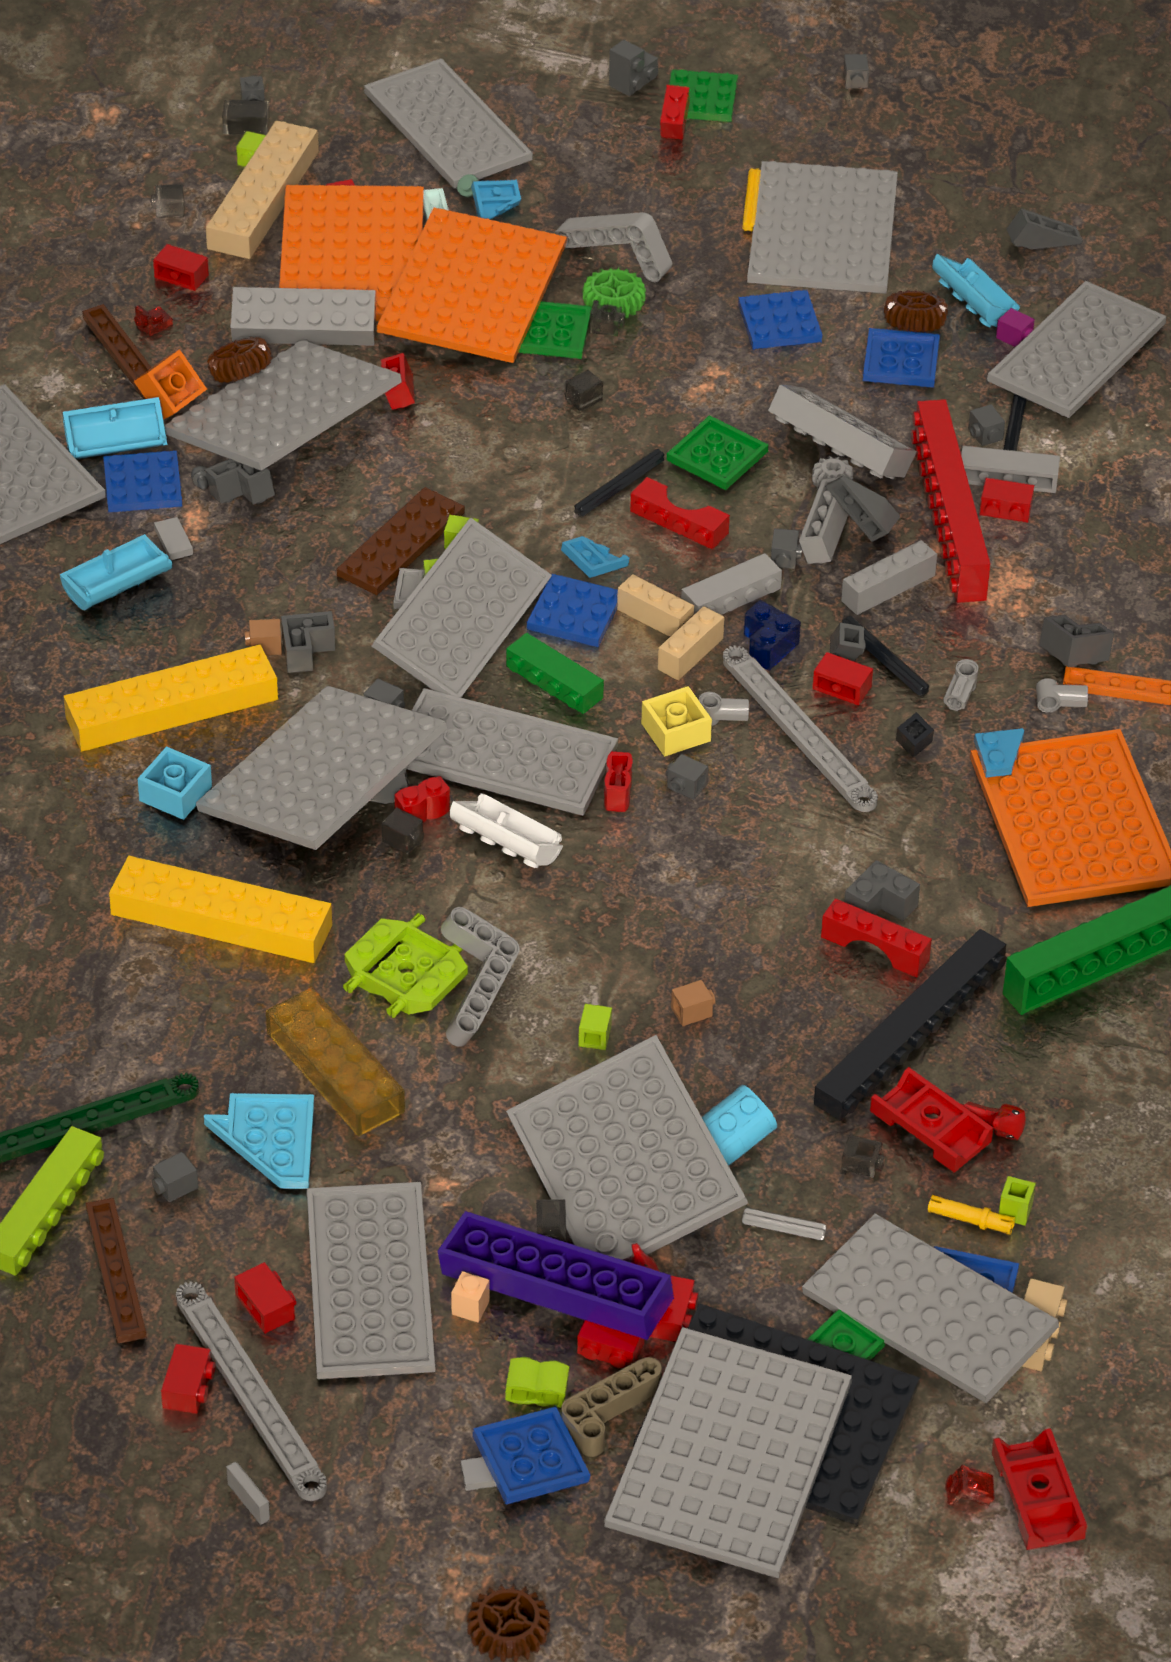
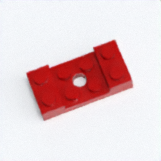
M910 1067L905 1069L897 1086L881 1098L874 1094L871 1097L870 1112L889 1126L897 1123L932 1148L934 1150L933 1158L954 1173L992 1142V1126ZM936 1114L939 1117L931 1119L926 1117L925 1115Z
M1051 1428L1045 1429L1033 1441L1008 1445L1002 1439L994 1438L992 1456L1000 1477L1004 1476L1019 1518L1018 1527L1026 1550L1085 1539L1087 1523ZM1035 1481H1041L1042 1483L1046 1484L1047 1487L1044 1489L1035 1488L1032 1485V1483Z

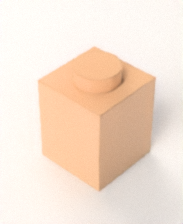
M462 1271L451 1293L452 1315L479 1323L489 1303V1279Z

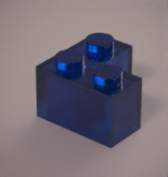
M759 600L745 612L744 636L750 638L749 655L752 658L754 657L763 668L770 671L799 644L801 621Z

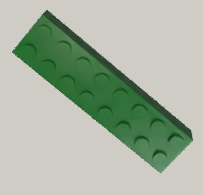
M1171 885L1156 893H1150L1133 903H1127L1112 912L1104 913L1094 920L1081 923L1071 930L1060 932L1048 940L1037 942L1025 950L1014 952L1006 960L1002 994L1018 1013L1022 1015L1170 950Z

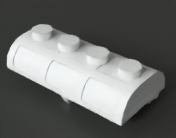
M485 794L479 795L478 801H453L451 805L450 818L460 824L459 829L470 834H474L475 831L482 835L481 841L490 845L497 843L503 846L502 852L510 856L516 857L518 854L524 857L523 862L528 866L538 868V866L551 864L563 847V845L559 844L562 841L560 833Z

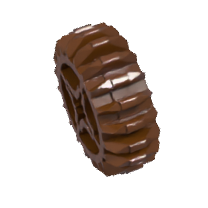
M917 290L898 291L887 297L884 306V318L888 324H891L892 327H898L899 330L925 333L926 331L932 332L934 329L938 330L945 325L948 309L945 300L939 295Z
M250 337L248 339L235 340L220 347L219 350H215L209 356L207 362L211 376H213L215 381L229 383L240 379L244 380L246 377H252L253 374L259 373L260 370L265 369L271 363L272 356L270 347L265 339Z
M514 1583L510 1589H505L500 1584L499 1590L495 1591L489 1587L487 1595L479 1593L477 1602H472L470 1612L467 1615V1634L471 1637L473 1647H478L480 1655L489 1652L491 1661L496 1657H500L502 1662H505L507 1658H512L514 1662H517L520 1656L528 1660L530 1652L538 1654L540 1645H545L547 1641V1635L550 1632V1614L546 1610L544 1600H538L536 1592L528 1594L526 1586L521 1590H516ZM485 1624L488 1625V1626H490V1629L493 1630V1631H495L496 1634H494L493 1632H491V1631L485 1626Z

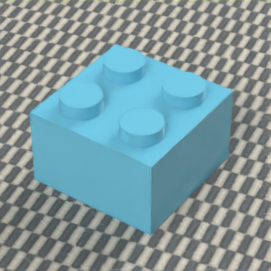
M166 746L137 779L139 801L184 820L194 809L196 802L212 788L211 765Z

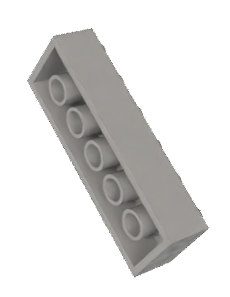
M233 287L231 314L232 342L243 338L260 337L265 339L266 343L295 344L298 341L306 340L317 345L375 346V290Z
M780 384L768 409L769 412L776 415L775 419L784 424L791 423L794 425L793 429L804 435H807V433L812 435L814 442L824 446L826 444L831 446L832 452L840 456L847 455L851 458V463L859 467H868L870 469L869 473L879 478H883V476L890 479L895 477L905 478L917 452L804 387Z

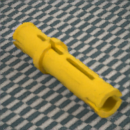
M936 1195L931 1196L928 1205L929 1213L979 1226L981 1230L988 1228L1011 1235V1229L1014 1228L1015 1217L992 1212L991 1208L984 1207V1209Z

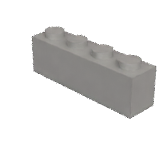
M962 446L961 456L969 484L984 486L986 478L1035 485L1034 491L1056 493L1060 456Z
M837 478L822 479L800 536L799 542L808 564L831 562L848 517V513L825 487Z
M920 540L844 578L841 601L858 615L934 577L937 553Z
M764 553L683 588L681 599L694 605V615L703 606L722 615L781 589L782 570Z

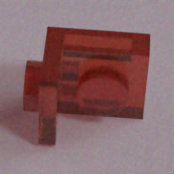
M140 305L135 307V324L148 336L173 326L172 317L160 306L146 311Z
M961 1465L946 1480L945 1490L947 1491L948 1504L954 1506L963 1497L989 1506L994 1501L993 1475Z

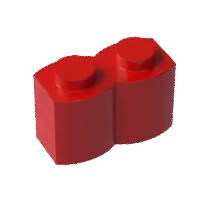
M611 751L607 757L604 780V807L607 811L626 812L629 808L633 759L632 755L628 752Z
M442 777L428 778L418 786L403 788L394 795L395 818L404 829L417 827L427 819L442 817L450 811V788Z

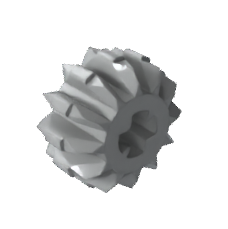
M829 456L827 460L820 458L819 463H815L813 467V485L817 487L818 491L822 479L838 478L844 475L853 480L852 466L848 464V460L841 461L840 456L836 459Z

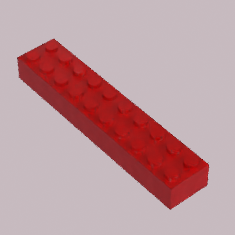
M946 399L917 401V410L912 414L915 430H911V442L916 444L915 450L917 452L915 457L916 460H920L919 472L921 477L924 476V492L929 494V509H933L932 523L933 526H937V542L942 543L941 558L946 559L945 573L946 576H950V592L955 593L957 603L987 601L990 560Z

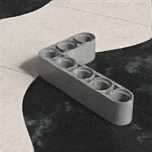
M644 212L569 218L554 232V234L567 237L565 248L631 244L644 276L651 282H659L672 267V260L653 217Z
M456 907L442 923L441 933L447 940L483 961L446 1030L448 1041L454 1046L462 1047L468 1043L479 1029L512 967L520 947L513 937L468 909Z

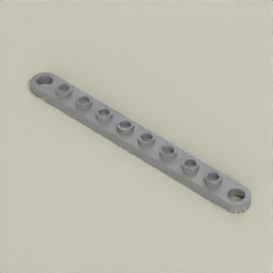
M733 645V647L729 646V649L726 648L723 652L724 666L851 806L861 812L874 810L877 806L878 794H876V790L874 791L868 785L867 780L755 658H752L747 653L744 647L741 648V646L736 647ZM738 656L741 659H739L738 661L736 659V661H734V659L731 660L730 657ZM867 797L870 800H868V802L865 801V803H863V800L860 802V799L858 800V798Z
M189 1281L190 1283L185 1282L184 1285L181 1284L176 1292L178 1307L203 1346L211 1350L212 1360L294 1489L302 1499L307 1501H315L322 1498L327 1491L325 1475L319 1469L317 1462L221 1313L205 1292L204 1287L202 1288L201 1284L198 1285L197 1282L192 1283V1281ZM188 1293L198 1295L196 1300L193 1299V1301H188V1299L185 1300L184 1298ZM309 1481H315L319 1483V1486L312 1491V1489H306L304 1484Z

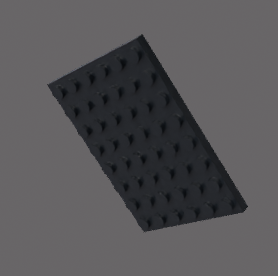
M699 1303L687 1329L852 1375L850 1388L805 1508L858 1526L918 1389L920 1377ZM644 1418V1420H643V1422H642V1424H641V1426H640V1429H639V1431H638V1433H637V1435H636V1437H635V1439H634V1441H633V1448H634V1446H635V1443H636V1441H637V1438H638V1436H639V1433H640V1431H641V1428H642V1426H643V1423H644V1421H645V1418Z

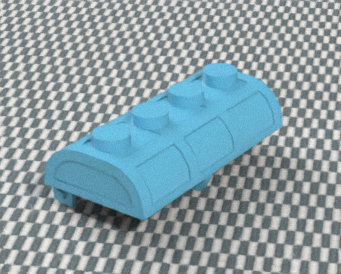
M940 254L935 256L932 267L941 277L939 282L949 289L952 288L954 290L952 295L962 302L965 300L967 302L965 307L976 315L978 313L981 316L979 321L985 326L991 327L993 325L997 327L998 319L1010 308L1019 311L1020 306L971 259L967 258L961 264Z
M159 397L64 411L62 414L67 448L75 459L167 445Z
M144 534L110 551L107 549L103 551L102 555L61 573L60 579L70 599L80 609L87 610L163 572L169 571L172 568V561L168 558L167 554H164Z
M745 1085L739 1086L733 1093L702 1116L728 1166L777 1128V1122L771 1111Z

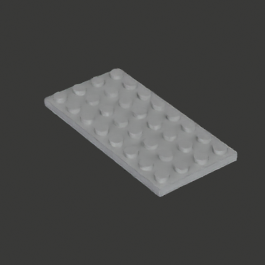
M442 58L364 85V93L453 188H457L458 181L464 175L472 174L479 180L532 160V152Z
M1085 281L988 373L987 381L1070 418L1166 324L1167 316Z
M470 518L379 634L372 647L432 690L461 698L545 587L552 575Z
M424 688L412 711L444 720L447 730L416 757L406 769L584 816L606 771L607 757L611 751L615 752L618 747V738Z
M421 1182L307 1188L317 1379L435 1372Z
M874 1214L802 1286L804 1295L834 1313L840 1309L882 1338L884 1343L985 1403L1003 1387L1059 1328L1058 1319L877 1214Z

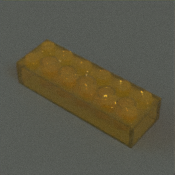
M313 987L266 1010L267 1033L358 1137L405 1112V1090Z

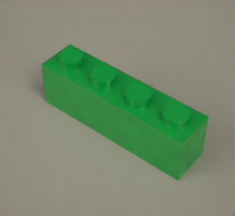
M525 633L506 648V667L512 672L521 675L530 683L545 690L551 696L566 703L570 708H574L584 714L603 699L604 680L532 635Z

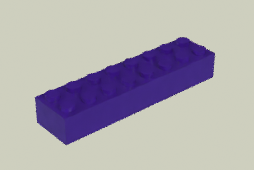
M467 1211L463 1213L437 1251L443 1275L459 1279L463 1271L489 1279L490 1290L648 1340L674 1299L671 1275Z

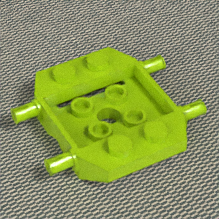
M417 913L409 922L380 919L344 954L345 963L351 978L343 984V988L346 992L352 993L355 988L360 987L369 993L384 996L391 1004L386 1010L387 1014L395 1018L401 1011L409 1015L432 1010L468 974V966L460 955V952L463 950L455 944L448 946L417 929L425 922V917L422 914ZM398 942L402 943L396 947L395 951L386 960L380 962L379 966L372 973L368 972ZM403 969L412 970V972L401 973L400 971Z

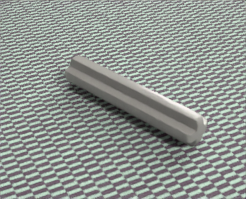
M748 1207L745 1208L742 1216V1223L745 1225L816 1240H823L826 1235L827 1227L824 1223Z

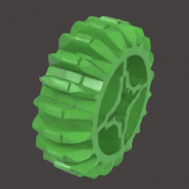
M609 268L606 271L600 269L599 273L593 272L592 276L587 277V281L583 286V300L586 306H592V314H599L600 318L605 316L609 320L611 318L619 320L620 317L628 319L629 314L636 315V311L641 310L645 301L646 289L642 278L637 277L636 273H629L628 269L625 271L620 270V268L617 270Z

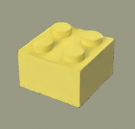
M689 686L642 701L641 724L664 757L711 741L712 719Z

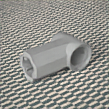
M964 659L956 664L955 674L943 701L949 709L954 711L965 709L968 699L977 684L979 667L975 661Z
M1050 678L1042 679L1036 685L1037 705L1043 712H1054L1059 707H1087V685H1059L1056 680Z
M704 692L699 696V702L712 719V726L716 725L719 720L748 721L749 699L721 698L715 692Z

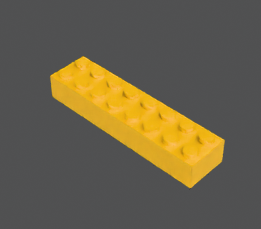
M256 645L64 695L65 715L80 751L83 752L278 700L277 677L261 645Z
M129 855L109 892L111 915L310 963H315L332 927V903Z

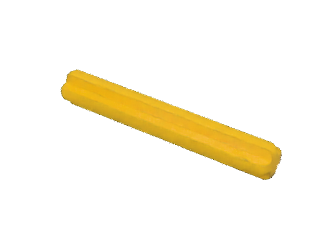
M751 168L748 173L742 227L744 231L749 230L752 232L755 225L761 174L758 168Z

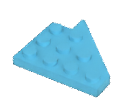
M230 1093L228 1115L204 1114V1125L279 1188H309L314 1095Z

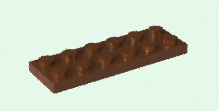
M424 487L337 568V576L378 595L399 575L400 568L406 569L444 533L449 515L462 516L465 513V506Z

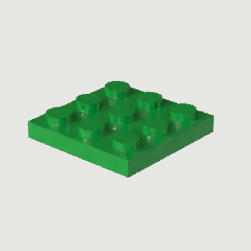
M672 69L669 85L689 87L690 104L687 119L732 122L738 75Z
M541 301L518 353L582 359L592 315V306Z
M709 415L667 452V461L727 490L768 452L769 444Z

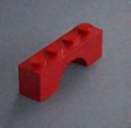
M647 477L631 492L630 512L712 550L729 534V514L711 506L696 510L679 508L667 498L668 486Z
M836 898L823 914L821 937L843 947L856 940L874 944L888 956L893 968L918 978L930 961L932 938Z

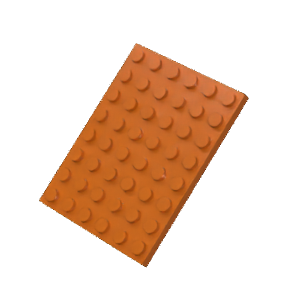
M286 185L279 288L375 290L376 321H379L422 233L424 186Z
M433 207L377 324V332L514 363L567 244V237Z
M1121 729L1021 743L1012 774L986 778L977 750H971V762L1027 907L1171 885V848Z

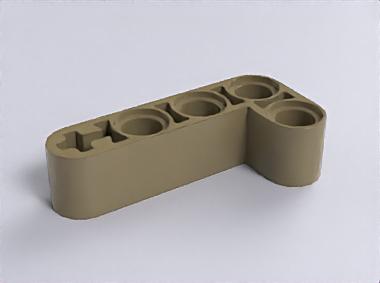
M651 1357L640 1359L563 1402L562 1419L577 1449L583 1455L595 1457L603 1452L605 1448V1422L656 1394L662 1379V1365L658 1360Z

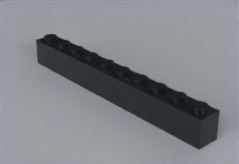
M979 929L815 1086L814 1105L840 1121L848 1113H853L859 1102L864 1097H869L881 1081H886L897 1065H902L915 1048L919 1049L923 1045L926 1037L931 1033L937 1032L947 1017H952L964 1001L970 1000L974 991L980 985L984 986L996 970L999 971L1003 968L1007 960L1005 956L1007 944Z

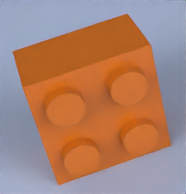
M180 349L165 357L134 380V383L145 399L159 397L163 420L178 412L207 390Z

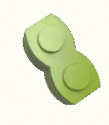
M529 1357L512 1358L510 1360L505 1400L516 1404L528 1405L535 1403L542 1407L562 1408L566 1398L569 1366L555 1360L538 1362Z

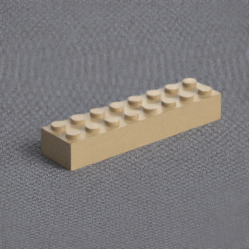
M274 122L206 226L207 249L251 259L285 205L286 185H298L318 154V130L286 122Z

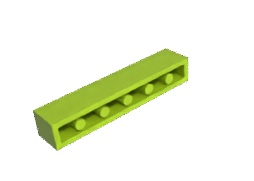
M73 1126L70 1127L0 1223V1270L17 1276L22 1267H26L29 1264L32 1253L38 1246L40 1247L44 1243L51 1227L58 1224L61 1213L66 1206H70L73 1203L76 1192L81 1186L86 1185L90 1173L95 1166L101 1164L104 1158L101 1137Z

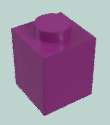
M1010 308L998 319L996 338L1016 347L1034 330L1035 319Z

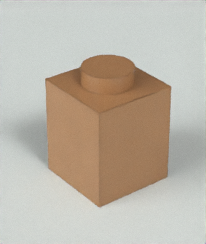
M280 619L249 620L250 631H245V646L261 645L265 655H282Z
M702 980L672 989L671 1009L682 1026L712 1017L715 996L711 989L706 988Z

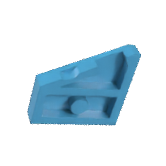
M517 180L474 181L471 188L476 211L480 218L491 220L514 208L521 202Z
M584 536L562 542L561 551L589 578L627 567L630 558L623 554L620 558L609 553L610 548L602 544H596L593 540Z
M1023 728L977 733L974 735V743L986 778L1012 774L1014 763L1019 753V747L1024 738Z

